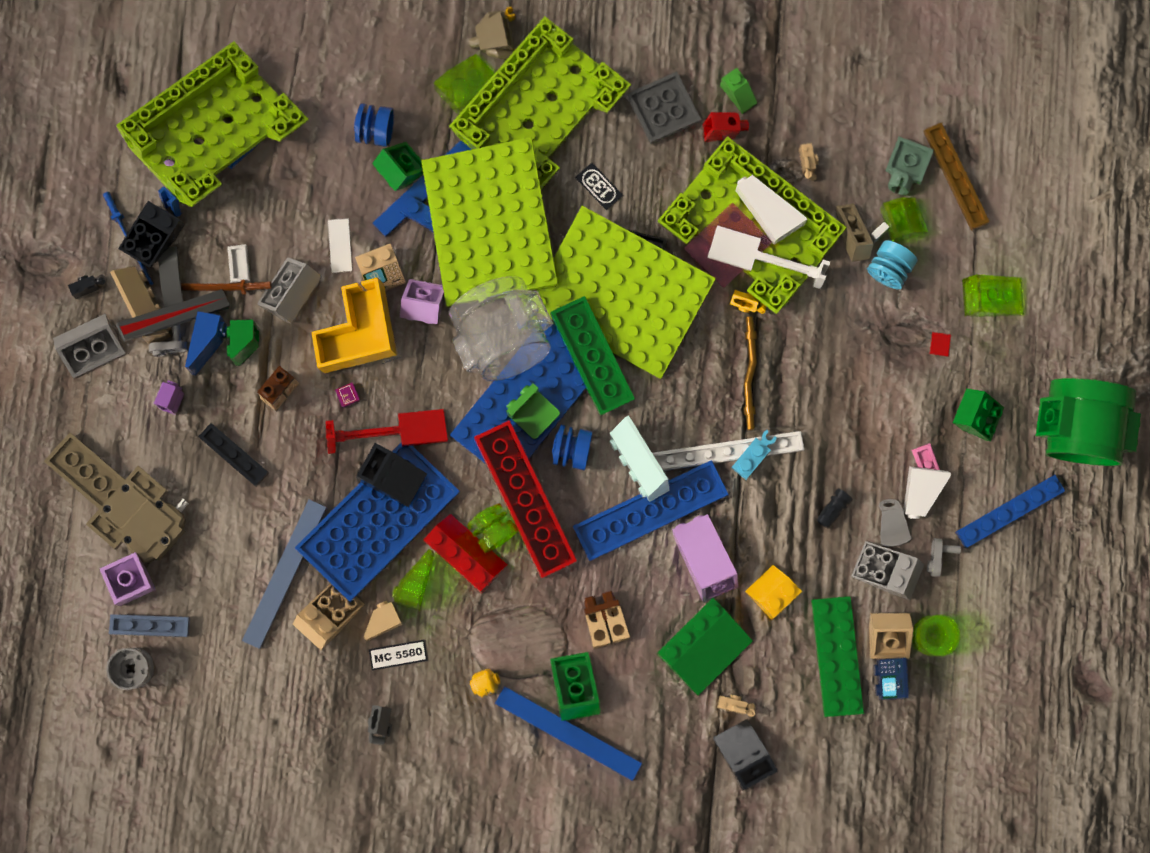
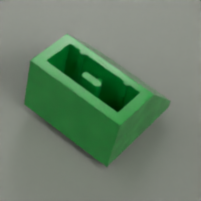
M230 320V326H227V337L230 338V345H227V356H230L231 361L236 366H241L259 348V327L254 320Z
M966 388L953 424L962 431L991 442L999 419L1003 414L1004 406L985 391Z

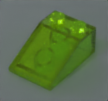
M474 54L447 70L433 82L434 88L459 115L495 73L477 54Z
M976 274L962 279L965 316L1024 315L1021 277Z
M428 549L402 578L398 587H394L392 598H394V602L397 605L420 611L435 556L433 550Z

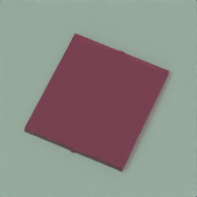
M733 203L684 247L702 266V269L715 277L716 281L723 288L744 269L708 258L717 226L761 238L758 247L760 252H763L772 243L754 222Z

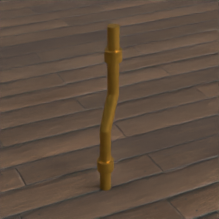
M750 316L746 317L747 332H745V339L748 341L749 365L744 381V415H746L747 430H755L754 415L756 413L753 406L751 384L757 364L755 345L757 334L754 331L753 317Z

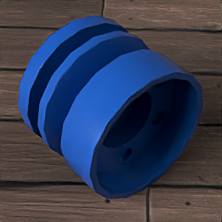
M361 103L354 123L356 143H362L364 139L365 144H369L373 136L376 146L388 147L393 133L394 109L381 106L377 114H375L374 105H369L367 109V104Z
M560 425L559 431L555 435L552 449L553 465H558L559 458L562 457L563 467L566 466L568 459H572L573 469L585 471L593 431L580 429L577 437L573 436V427H570L568 435H565V425Z

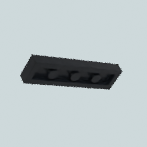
M212 423L198 436L255 487L269 474L267 470Z

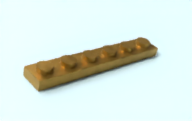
M942 122L925 129L923 132L931 149L934 150L933 153L971 231L988 224L990 221Z

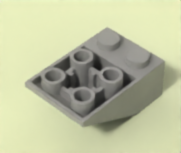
M865 541L851 577L895 596L911 600L924 564L916 557Z

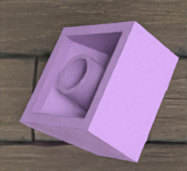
M409 279L401 299L400 318L422 321L427 324H437L444 300L443 285Z
M136 552L100 568V572L115 605L122 606L156 590L148 571Z

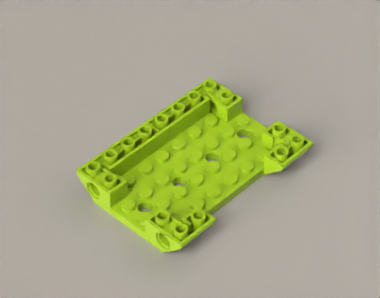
M544 16L449 127L471 149L531 137L542 190L560 169L558 165L549 159L592 108L608 113L629 89L631 84L604 62H601L599 65L573 44L571 36ZM577 66L581 69V72L573 74L571 68ZM553 93L558 98L556 101L551 102L547 99V96ZM526 121H531L534 126L531 129H526L523 124Z
M233 41L122 120L116 127L131 151L181 203L193 207L222 185L215 177L218 173L264 139L270 138L280 142L309 119L284 93L279 96L258 74L259 67ZM259 96L262 100L254 102L252 97ZM225 117H231L233 121L231 123H225L223 119ZM201 138L204 140V143L198 145L194 143V140ZM168 159H171L175 162V164L172 166H167L164 164V162Z
M728 136L706 161L703 170L684 193H680L657 221L686 245L698 236L711 246L717 226L758 238L768 237L735 191L738 185L737 182L740 179L753 175L807 218L804 226L775 245L771 240L768 245H763L760 242L758 251L786 260L796 259L800 264L817 267L847 228ZM708 191L711 194V198L705 200L701 197V193ZM732 214H738L741 220L739 222H733L730 219V216ZM757 259L754 260L751 271L740 268L755 280L747 289V292L776 314L789 302L809 277L807 274Z

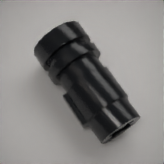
M839 488L834 492L835 496H831V501L824 507L816 519L818 523L827 529L836 521L842 510H846V505H849L853 500L851 496Z

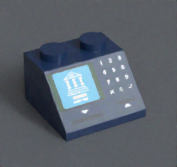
M906 658L877 660L876 664H874V676H877L878 684H875V695L879 697V700L909 698Z

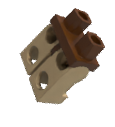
M279 366L257 393L264 403L274 411H277L287 399L283 393L289 396L298 386L299 382Z
M612 591L602 593L604 604L597 605L595 596L585 598L586 609H584L593 649L610 645L611 642L606 625H608L613 644L630 639L619 601L615 599Z

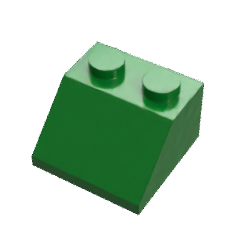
M407 142L382 149L372 163L394 191L407 188L423 175L421 158Z

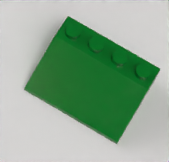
M712 598L657 652V655L698 696L753 640L730 614Z

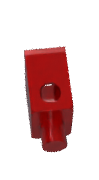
M711 112L703 123L705 142L722 141L727 136L730 139H735L740 131L749 130V121L740 120L739 113Z

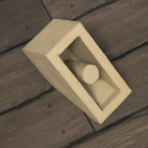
M384 601L377 605V609L373 611L364 635L366 641L403 625L392 602Z

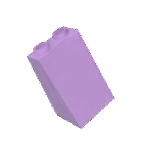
M708 514L697 516L693 521L686 524L681 523L675 529H672L673 537L703 603L738 588L737 572Z

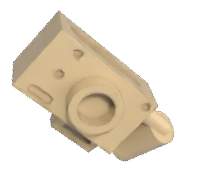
M812 143L803 144L799 148L803 174H805L807 179L815 181L817 176L814 172L816 165H818V156L813 153Z
M730 695V698L719 696L717 708L743 715L748 714L750 717L755 715V704H747V702L741 701L742 697Z

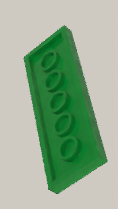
M583 296L551 311L550 315L599 415L601 416L634 400L635 398L586 297Z
M851 596L811 600L824 717L864 714Z

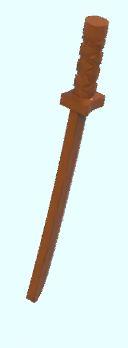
M241 280L240 283L229 284L181 283L182 290L218 291L222 289L223 291L241 290L242 294H246L247 290L272 289V282L246 283L245 280Z

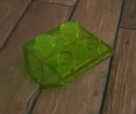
M901 197L882 204L880 212L884 223L889 226L887 231L891 241L900 242L928 233L916 197Z

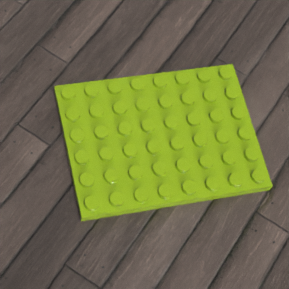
M531 137L421 160L447 307L558 285L534 145Z
M582 205L554 257L558 285L537 289L529 307L552 319L551 311L585 296L612 353L662 379L716 278Z

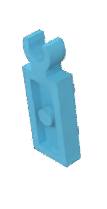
M768 430L762 434L761 441L755 438L731 467L745 480L771 451L767 446L774 444L777 439L775 436L772 440H767Z

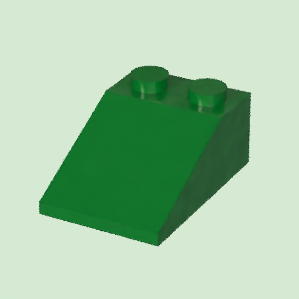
M589 652L551 658L550 663L561 721L600 714V702Z

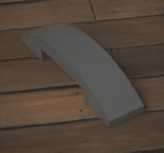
M169 247L158 259L164 307L184 301L179 271L178 247Z

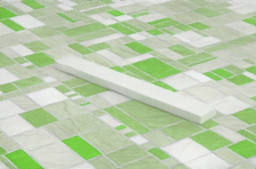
M801 431L766 436L767 440H772L775 436L777 437L774 444L767 446L771 449L767 456L804 451ZM755 438L654 452L652 454L663 471L696 467L711 460L713 464L737 461Z

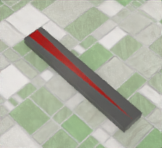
M221 289L118 322L116 326L123 341L126 342L194 320L198 311L213 314L228 309L230 304Z

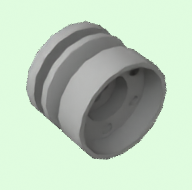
M124 648L111 655L107 662V676L110 682L119 689L131 690L143 687L153 676L154 662L149 653L141 648ZM135 664L134 669L136 671L130 672L131 667L129 665Z

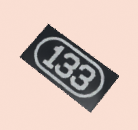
M590 163L575 177L605 210L623 196L593 163Z

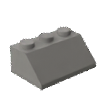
M287 257L272 280V289H266L257 305L281 320L292 323L298 316L302 306L308 301L313 289L318 286L322 276L307 264Z
M106 314L53 338L55 349L73 378L125 354L115 329Z

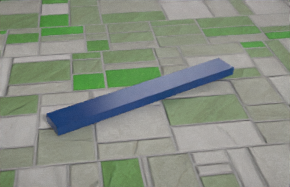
M460 140L445 155L472 149ZM424 175L373 222V225L385 237L407 218L400 211L409 196L422 203L428 198Z
M505 686L495 702L496 705L632 781L642 764L566 720L561 721V718Z

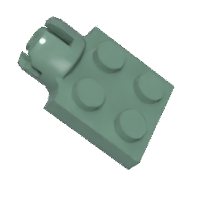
M898 137L885 170L891 174L888 183L889 190L895 193L899 185L901 187L898 195H907L913 183L920 185L934 150Z

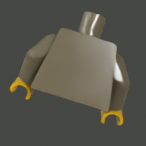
M507 7L505 12L503 10L488 12L480 23L476 25L477 36L469 39L470 47L472 49L480 47V50L489 57L507 60L513 53V50H515L509 21H513L516 14H508L513 12V8Z

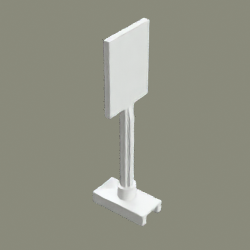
M717 226L708 254L709 259L749 271L752 270L754 260L757 259L807 274V276L814 278L813 287L821 289L826 278L825 273L830 265L829 261L823 260L818 268L758 251L761 238Z

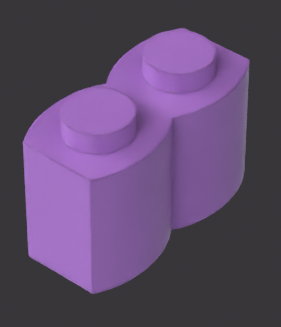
M167 380V383L162 382L153 404L162 411L176 415L184 393L181 391L182 388L177 383Z

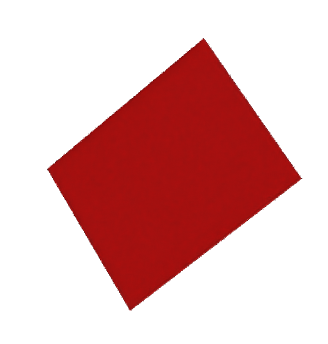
M932 332L930 354L948 356L951 335Z

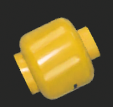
M489 668L473 674L472 680H470L473 693L475 695L478 694L480 697L496 693L498 691V684L501 683L498 673H494Z

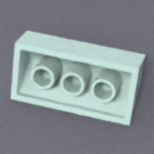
M628 415L610 432L611 440L609 443L614 451H619V459L623 466L627 465L630 469L628 473L632 481L638 482L640 486L638 490L642 497H647L650 502L670 491L668 478Z

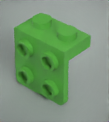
M533 383L530 387L526 385L520 392L521 396L517 400L513 399L507 405L508 409L506 412L532 439H537L555 421L560 412L539 392V388Z

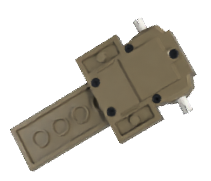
M69 433L44 460L46 464L99 509L86 525L115 550L124 542L132 554L135 552L138 554L142 562L151 563L156 559L160 561L186 532L183 530L186 519L182 511L189 503L182 499L175 507L161 500L168 490L140 466H137L125 480L72 433Z

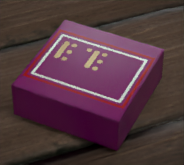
M353 382L335 390L342 408L360 401Z

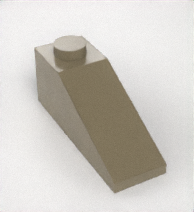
M854 203L836 206L839 222L847 227L842 233V237L851 261L870 259L874 243Z

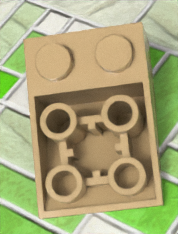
M329 584L297 614L293 625L322 650L364 606V603L357 597L349 602L332 584Z

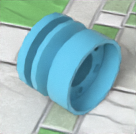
M886 240L877 251L878 257L873 258L867 271L875 280L893 289H901L904 281L908 278L907 273H911L918 259L904 246Z

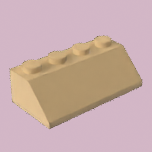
M129 267L110 272L132 318L161 309L159 303L155 304L153 300L155 297L151 287L147 288L145 284L147 278L143 271L139 272L136 267ZM169 327L142 336V338L148 344L162 342L171 337L169 331L172 329Z

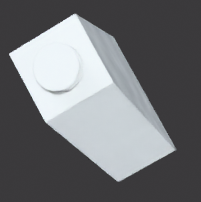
M909 466L903 512L908 514V518L919 519L920 516L927 515L951 476L949 471Z

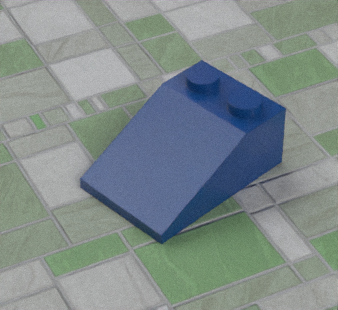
M197 312L185 368L192 375H197L223 343L224 337H227V324L220 315Z

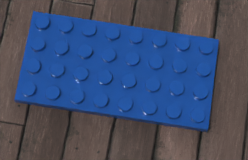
M546 318L541 322L450 434V437L483 463L485 461L474 440L475 436L510 420L529 460L585 391L586 386L554 324ZM533 383L539 388V392L560 412L555 421L537 439H532L506 412L508 409L507 405L513 399L517 400L521 396L520 392L526 385L530 387Z
M400 443L392 451L427 473L409 508L360 482L295 547L349 602L460 493L413 446H402V443Z

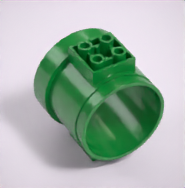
M1061 378L1052 380L1049 397L1040 398L1036 436L1047 439L1045 455L1057 460L1098 466L1123 465V454L1125 452H1136L1138 445L1141 413L1134 412L1136 390L1117 383L1091 379Z

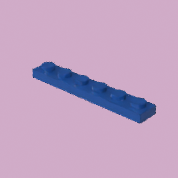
M1053 475L956 531V534L966 549L1058 496L1065 490L1056 475Z

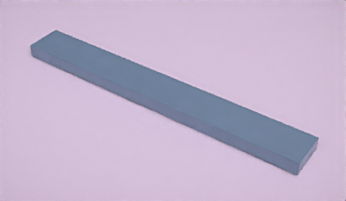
M308 500L242 639L243 642L261 649L304 558L295 547L321 522L327 507Z

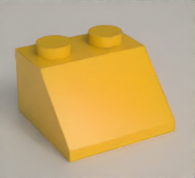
M772 565L745 592L772 620L802 591L787 575Z

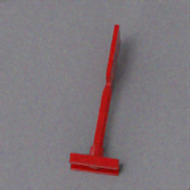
M444 410L398 413L399 426L353 431H336L333 420L325 421L328 454L336 453V442L399 434L402 446L448 442Z

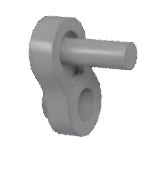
M181 324L173 326L174 341L150 343L149 353H153L155 357L165 356V353L186 352L187 342L181 341Z
M933 538L931 561L927 563V572H930L932 577H940L942 552L960 554L961 546L943 545L942 539Z

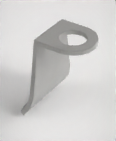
M894 499L881 501L879 503V508L882 512L881 545L894 547L909 542L912 538L900 503ZM886 503H893V504H895V505L892 506V507H885V506H884V504H886Z

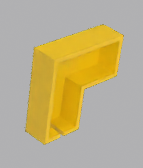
M373 278L362 281V286L358 283L342 286L347 323L311 332L317 368L322 372L329 373L397 355L385 287L380 279Z

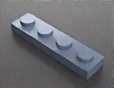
M110 614L109 634L189 637L190 618Z

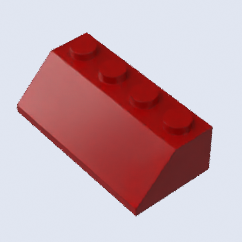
M449 514L438 523L423 539L432 550L481 594L508 566L452 514Z

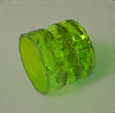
M500 503L482 510L467 524L469 530L475 529L472 533L474 537L483 534L478 544L484 553L496 549L518 533V529L512 520L502 522L507 513L506 511L499 513L503 509Z
M945 615L925 616L915 623L912 641L915 648L924 655L946 656L957 648L960 641V630L957 624ZM930 633H934L937 637L933 639V637H930Z

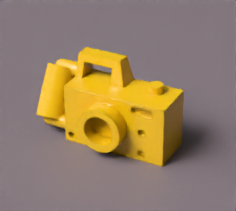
M734 290L730 305L739 307L740 311L746 313L749 311L765 313L767 307L750 293Z

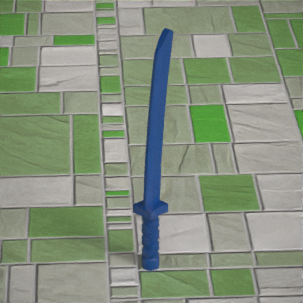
M105 192L103 197L112 213L110 217L115 222H118L126 237L128 232L121 220L125 217L118 211L110 192ZM138 261L150 285L154 284L145 265Z

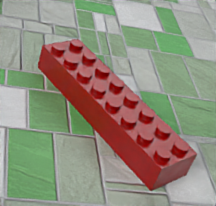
M510 420L475 436L474 440L540 578L576 562L573 551Z

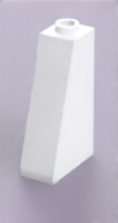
M753 175L748 178L745 176L737 182L738 185L735 191L774 245L805 225L807 218Z

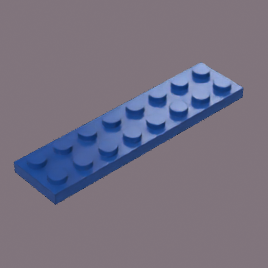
M712 460L669 480L670 491L650 502L647 497L643 498L639 494L574 525L573 529L589 562L728 496L729 494Z

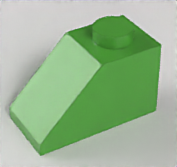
M738 68L722 77L721 88L742 114L757 104L748 81Z

